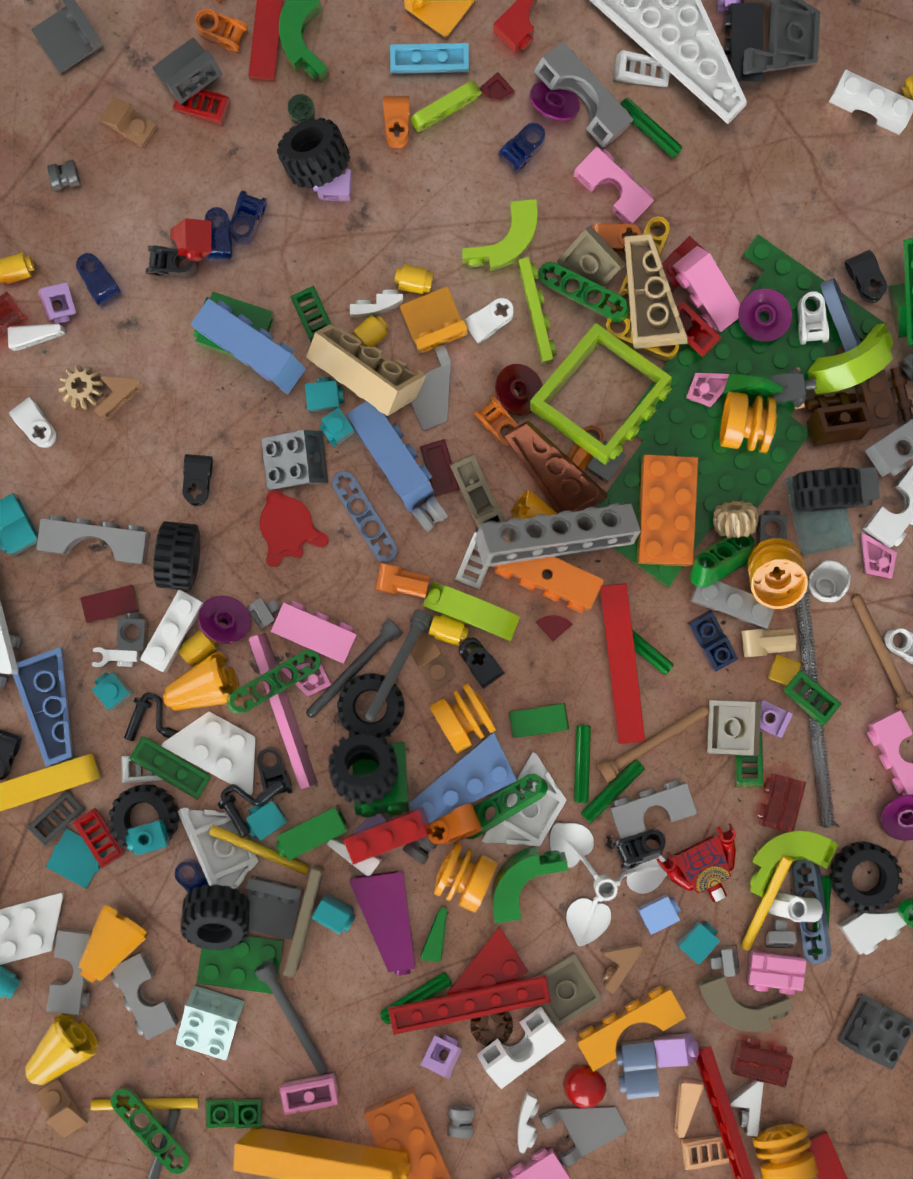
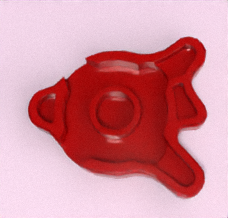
M271 490L267 494L266 505L261 512L259 527L268 545L266 563L269 566L277 567L286 556L302 557L304 554L302 548L304 543L320 548L328 544V536L315 528L310 512L301 501L284 495L280 490Z

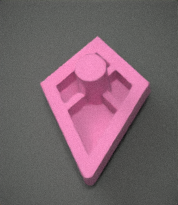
M695 373L686 399L711 408L724 392L729 374Z
M864 533L861 534L865 573L892 579L897 552Z
M311 663L299 664L295 667L297 670L309 666L311 669ZM320 664L316 672L295 683L307 697L331 686V682L322 664ZM281 668V670L291 679V671L287 668Z

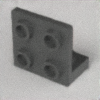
M62 0L65 5L64 8L32 28L33 34L59 73L64 72L104 46L75 0Z
M191 38L152 67L155 74L180 105L222 75L212 54L208 50L205 52L195 38Z
M300 430L262 439L268 490L303 484L321 485L328 483L322 431Z
M252 875L248 879L246 888L248 889L247 899L250 901L249 930L291 939L304 887Z
M862 994L838 1041L859 1055L892 1070L912 1035L913 1020Z

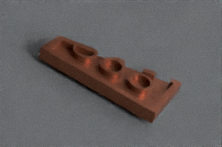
M529 420L506 433L505 438L558 514L567 510L572 512L583 511L607 498L608 494Z

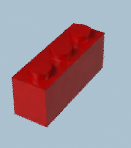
M420 807L349 835L343 841L352 864L355 865L424 838L433 831L424 808Z

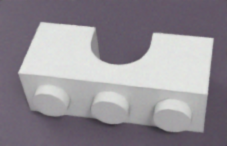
M846 69L829 100L830 103L851 113L854 110H862L872 114L877 119V125L898 135L905 129L913 113L912 100Z
M913 465L907 467L893 486V489L899 492L904 499L902 511L899 514H894L884 507L876 509L861 529L888 548L893 547V545L898 546L907 535L904 532L909 524L913 526Z
M178 590L140 660L163 673H168L179 653V647L186 633L196 623L199 610L204 602L182 590Z
M541 1006L519 1022L525 1031V1035L518 1044L505 1046L499 1039H496L476 1054L485 1071L501 1089L566 1041L556 1024Z

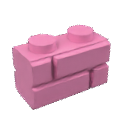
M749 950L746 982L749 985H753V990L768 992L769 987L779 988V993L795 995V990L803 991L806 958L799 955Z
M335 1073L284 1082L280 1087L285 1115L294 1114L297 1110L304 1112L339 1104L340 1097Z

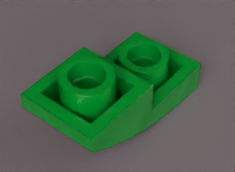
M565 703L541 705L535 708L518 709L509 712L513 738L569 729Z
M205 1099L206 1128L234 1127L235 1129L262 1127L261 1099Z

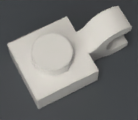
M102 647L93 648V652H100L103 655L101 662H92L94 667H104L110 661H117V666L133 667V662L141 661V651L107 650Z

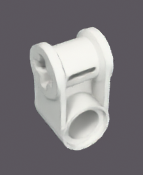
M809 292L799 299L797 303L798 336L801 345H805L808 341L822 340L824 343L829 341V325L826 317L825 299L818 292ZM806 299H812L816 302L817 309L815 312L807 310L805 306Z
M498 298L464 320L468 331L477 344L488 339L498 329L512 320L513 305L508 299ZM498 306H500L502 309L505 307L508 308L506 311V317H503L502 315H495L497 313Z
M30 396L8 412L20 429L39 447L48 448L55 443L57 439L55 429ZM40 430L45 431L44 435L46 437L43 439L40 438Z
M902 628L886 631L883 641L887 650L904 658L905 661L913 665V633ZM897 633L901 635L903 640L898 648L893 644V637Z

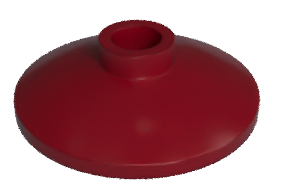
M511 364L503 368L497 375L495 392L499 402L506 410L516 415H528L533 413L530 411V401L543 384L537 373L530 367L522 364ZM513 389L517 390L518 396L514 393Z

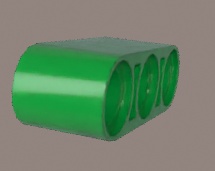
M749 534L748 537L742 536L739 539L736 537L730 539L726 537L698 553L690 572V581L698 587L706 588L745 566L755 544L752 535Z

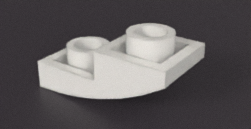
M383 290L382 294H376V304H372L370 300H357L356 304H350L351 319L368 318L370 315L375 317L388 313L404 304L403 294H398L397 290Z
M528 1090L520 1107L517 1125L519 1152L523 1154L527 1147H533L538 1135L535 1132V1123L528 1121V1119H534L539 1104L536 1103L537 1095Z

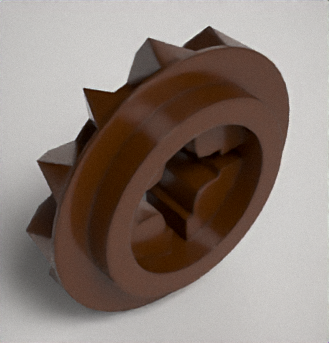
M508 1011L490 1015L494 1023L503 1022V1024L496 1027V1036H493L490 1029H480L488 1025V1016L471 1019V1032L476 1041L486 1047L496 1039H499L502 1044L507 1042L513 1032V1020Z

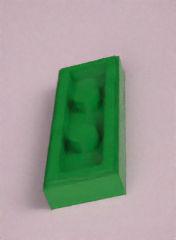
M145 736L140 738L128 758L198 800L211 778L208 774Z

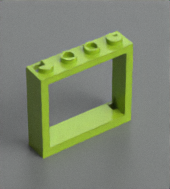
M595 323L531 399L530 411L604 465H607L611 459L615 460L617 456H620L624 449L622 445L627 439L630 441L634 439L640 430L638 427L643 420L648 421L656 411L654 406L659 400H666L667 395L672 390L670 387L672 377ZM599 344L605 346L656 383L606 446L549 405Z

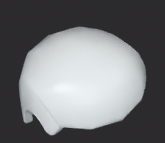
M825 560L812 570L809 576L808 588L812 595L820 601L836 602L848 591L851 575L847 567L839 561Z

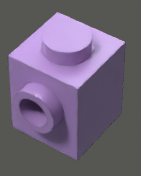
M693 1033L666 1034L654 1040L658 1067L689 1066L697 1060L699 1046L697 1041L694 1040Z

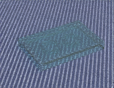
M792 477L785 478L802 556L854 545L847 508L815 512L796 510Z

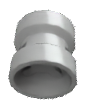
M433 496L426 500V504L423 507H417L412 511L426 532L433 529L436 522H442L448 518L444 509ZM425 510H427V512H428V513L430 514V516L433 518L432 520H431L430 517L427 515V513L425 512Z
M465 1105L449 1106L448 1116L450 1117V1124L447 1126V1135L455 1138L473 1137L474 1127L471 1125V1121L475 1115V1108Z

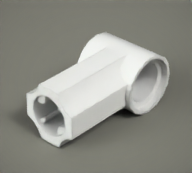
M777 892L768 914L789 918L795 922H816L821 918L823 908L819 900L815 898H805Z

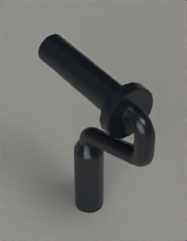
M148 692L143 694L141 698L135 697L134 702L137 705L126 730L125 739L134 741L146 708H151L152 703L147 701L148 699L157 702V731L168 739L179 732L169 727H162L163 702L160 696Z
M279 779L254 799L236 784H231L222 791L218 807L225 809L241 838H244L251 832L234 805L236 798L234 795H227L235 791L250 804L258 806L286 788L283 780Z

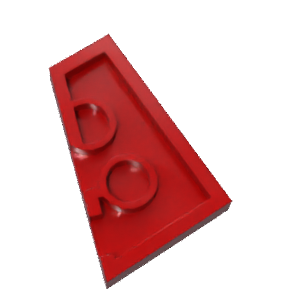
M498 926L487 943L480 949L476 957L447 991L448 995L515 981L529 972L500 926Z

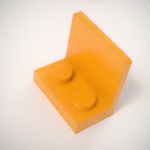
M404 0V8L441 36L447 38L475 0Z
M443 287L400 305L401 313L419 355L468 335L464 320H461L448 287Z

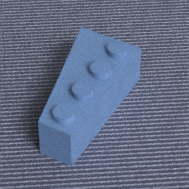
M208 298L190 325L226 352H231V355L246 366L250 365L260 376L269 382L272 380L280 390L289 394L306 370L292 355L295 351L283 342L280 345L272 341L274 337L266 330L260 328L257 331L252 328L253 322L242 314H239L238 317L231 314L233 309L221 300L216 304Z
M367 401L346 414L351 425L369 452L372 453L378 466L386 474L396 493L400 495L409 513L425 504L426 500L430 497H435L434 490L429 482V479L432 478L431 474L424 464L419 467L415 461L418 455L410 443L406 446L400 439L404 436L396 423L390 424L387 420L389 416L379 412L376 407Z
M59 647L17 662L18 674H13L47 767L74 758L63 649Z
M494 732L489 734L409 802L412 811L423 807L428 821L431 823L449 814L459 806L470 804L517 781Z

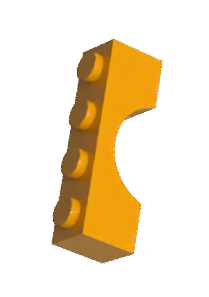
M660 985L648 992L649 997L642 1001L635 999L625 1006L626 1010L619 1014L613 1012L602 1019V1024L595 1028L592 1025L588 1026L578 1033L579 1037L576 1038L577 1044L593 1072L617 1058V1040L628 1026L645 1022L665 1031L686 1019L684 1012L668 986L663 988Z

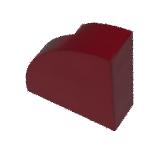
M499 72L480 87L482 95L492 100L507 99L515 94V90Z
M556 615L546 616L536 621L537 625L552 642L573 625L566 618Z

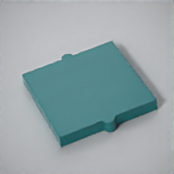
M66 828L59 843L53 846L54 852L46 868L87 889L95 873L100 871L99 864L81 835ZM98 844L94 845L96 849L100 847ZM108 849L100 854L101 858H104Z

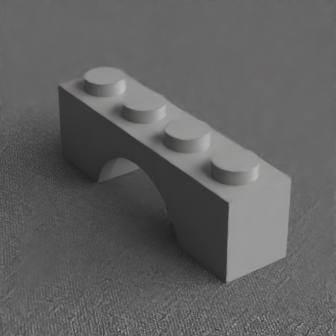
M564 42L544 55L536 66L534 72L550 90L563 89L571 91L585 102L590 116L586 130L603 148L622 135L634 120L628 111L619 104L610 91L599 82L592 71L579 60L576 54Z
M49 515V519L40 520L36 550L68 555L73 546L79 541L86 538H100L111 547L116 561L146 565L150 534L143 532L144 527L128 525L126 530L117 528V523L101 522V526L91 525V520L75 518V523L65 522V517Z

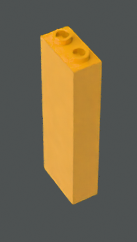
M257 1127L252 1128L235 1143L233 1170L279 1179H408L410 1163H407L408 1153Z

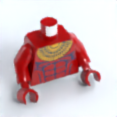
M729 823V830L726 832H722L720 826L717 827L719 836L717 834L711 835L673 855L667 851L668 859L665 862H661L658 858L657 863L667 873L673 883L686 891L694 890L698 894L707 890L712 902L725 898L727 894L721 882L731 878L730 872L734 869L736 855L734 841L736 833L731 823Z

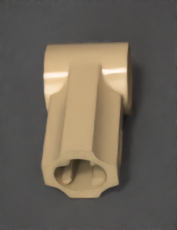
M794 628L765 631V629L741 631L744 657L796 651Z

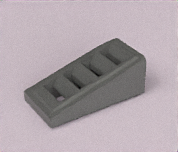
M66 790L27 826V829L46 848L85 808ZM64 801L75 810L72 814L63 807L62 803ZM58 809L67 819L62 821L54 811ZM48 816L58 825L56 829L46 821ZM40 824L50 832L48 836L38 828Z

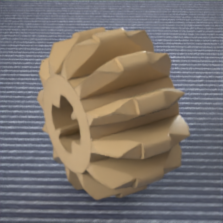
M76 364L75 373L67 368L65 371L69 377H60L59 379L62 383L66 384L58 388L60 393H66L62 400L65 403L71 401V407L75 409L79 404L82 409H87V401L95 406L97 401L93 397L95 395L98 397L103 396V393L97 390V388L104 386L103 381H96L100 377V373L98 371L91 373L92 367L86 365L84 370H82V367ZM79 382L87 385L86 388L83 387V392L76 389V386H80Z
M741 500L739 502H723L722 505L715 507L713 526L719 536H727L729 539L736 537L739 539V537H748L749 534L756 532L758 513L757 508L752 503H744Z

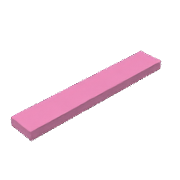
M266 633L250 637L249 642L262 675L276 667L277 664ZM263 681L268 694L270 689L269 685L267 684V682ZM283 690L269 700L299 787L304 789L317 784V780L286 690Z

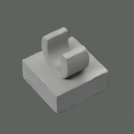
M259 598L252 602L247 610L261 631L275 621L272 615L280 609V606L275 599L265 605L262 598Z
M776 919L775 923H773V931H769L765 937V948H793L796 944V932H787V920Z
M737 945L725 946L721 950L722 955H713V958H710L711 969L724 968L725 977L736 976L740 972Z

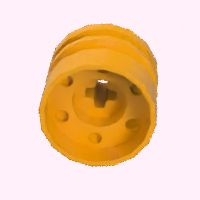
M729 391L721 421L720 446L739 449L743 438H747L748 451H754L758 440V452L767 453L776 429V399L767 397L763 407L762 396L757 395L751 407L748 406L747 394Z
M783 538L764 540L752 549L748 556L747 568L751 590L755 599L764 606L776 609L792 606L801 600L807 591L808 578L800 549L793 542Z
M468 683L462 686L468 696L463 700L457 690L453 691L456 704L453 706L444 697L429 705L457 754L472 746L469 737L470 732L474 731L481 740L485 738L479 728L480 726L485 725L490 734L496 731L492 715L479 693L474 691Z
M456 842L452 850L446 854L436 876L434 894L440 897L444 887L447 886L449 891L446 900L450 901L456 891L461 893L459 906L475 913L491 882L498 861L481 854L474 864L470 862L472 849L468 848L464 857L461 858L459 854L462 845Z
M790 1123L776 1125L759 1131L758 1137H752L753 1145L757 1147L755 1150L757 1158L766 1159L759 1164L762 1179H812L818 1174L814 1154L804 1151L811 1146V1140L807 1137L809 1134L808 1128L805 1124Z

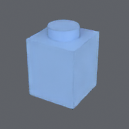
M666 894L637 907L651 935L680 921L677 914L681 910L675 898L669 899Z

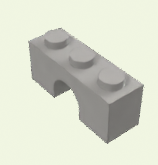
M719 581L706 588L695 585L689 602L713 611L726 613L738 618L742 622L761 629L768 628L775 608L762 605L755 599L753 594Z
M679 779L664 783V789L654 791V788H649L638 792L640 797L629 800V797L625 796L614 800V805L610 806L609 809L619 838L623 839L646 831L643 816L645 811L651 806H662L671 822L697 814L687 783H680Z
M66 927L58 930L54 957L66 959L73 966V977L70 981L55 980L50 984L46 1011L79 1015L83 1012L84 1008L88 1007L90 992H86L88 980L79 975L82 969L78 965L92 931Z
M144 950L123 960L112 970V981L117 988L121 987L124 993L123 1003L129 1012H133L136 1018L134 1024L140 1036L144 1035L146 1040H149L178 1024L179 1020L168 998L153 1003L147 1001L142 995L141 987L143 982L156 974Z

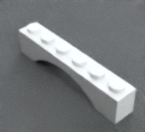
M898 907L889 910L872 912L859 910L837 925L854 951L860 955L862 953L867 955L878 948L877 944L885 938L890 940L896 937L901 932L899 929L905 926L906 923L899 916ZM910 909L908 913L913 915V910Z

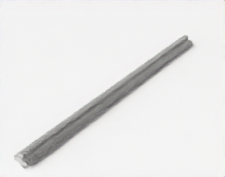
M807 589L803 598L795 605L798 606L796 608L798 613L796 616H799L797 619H800L797 621L799 623L797 625L800 626L798 629H801L798 631L800 632L799 639H801L799 642H802L800 644L802 649L800 652H803L801 655H804L801 657L803 659L801 661L804 662L802 665H805L802 667L804 668L803 672L819 684V678H816L819 676L816 675L818 674V669L816 668L818 665H815L817 664L815 662L817 660L815 657L817 656L814 655L816 652H813L816 649H814L815 646L813 645L815 642H812L815 640L812 635L814 632H811L813 629H810L813 627L811 625L813 623L810 622L812 619H809L812 617L810 616L812 613L809 612L811 609H808L811 607L808 606L811 603L807 599L810 598V596H807L809 595L807 593L809 590ZM810 687L807 690V693H805L806 695H808L805 696L806 698H808L810 694L813 692V690ZM817 695L810 704L814 707L821 698ZM809 715L810 719L808 721H811L809 724H812L809 726L811 728L809 730L812 731L810 734H813L810 736L813 737L810 740L813 741L811 744H814L811 746L814 747L811 750L814 751L812 754L815 755L812 757H815L813 759L815 762L813 763L816 764L813 767H816L814 770H817L814 772L817 775L814 776L818 777L815 779L818 780L815 783L818 784L816 787H819L816 789L819 790L816 793H819L817 797H820L817 798V800H820L817 803H820L818 806L821 808H818V810H821L819 813H822L819 815L822 817L819 820H822L820 823H823L820 826L829 828L836 824H834L835 821L833 820L835 819L833 817L834 811L832 810L834 809L832 807L833 801H831L833 798L831 797V787H829L831 786V781H829L830 778L828 777L830 776L828 774L830 771H828L829 768L827 767L829 766L827 764L828 758L826 757L828 756L826 754L827 748H825L827 745L824 744L826 743V738H824L825 735L823 734L825 733L823 731L825 728Z

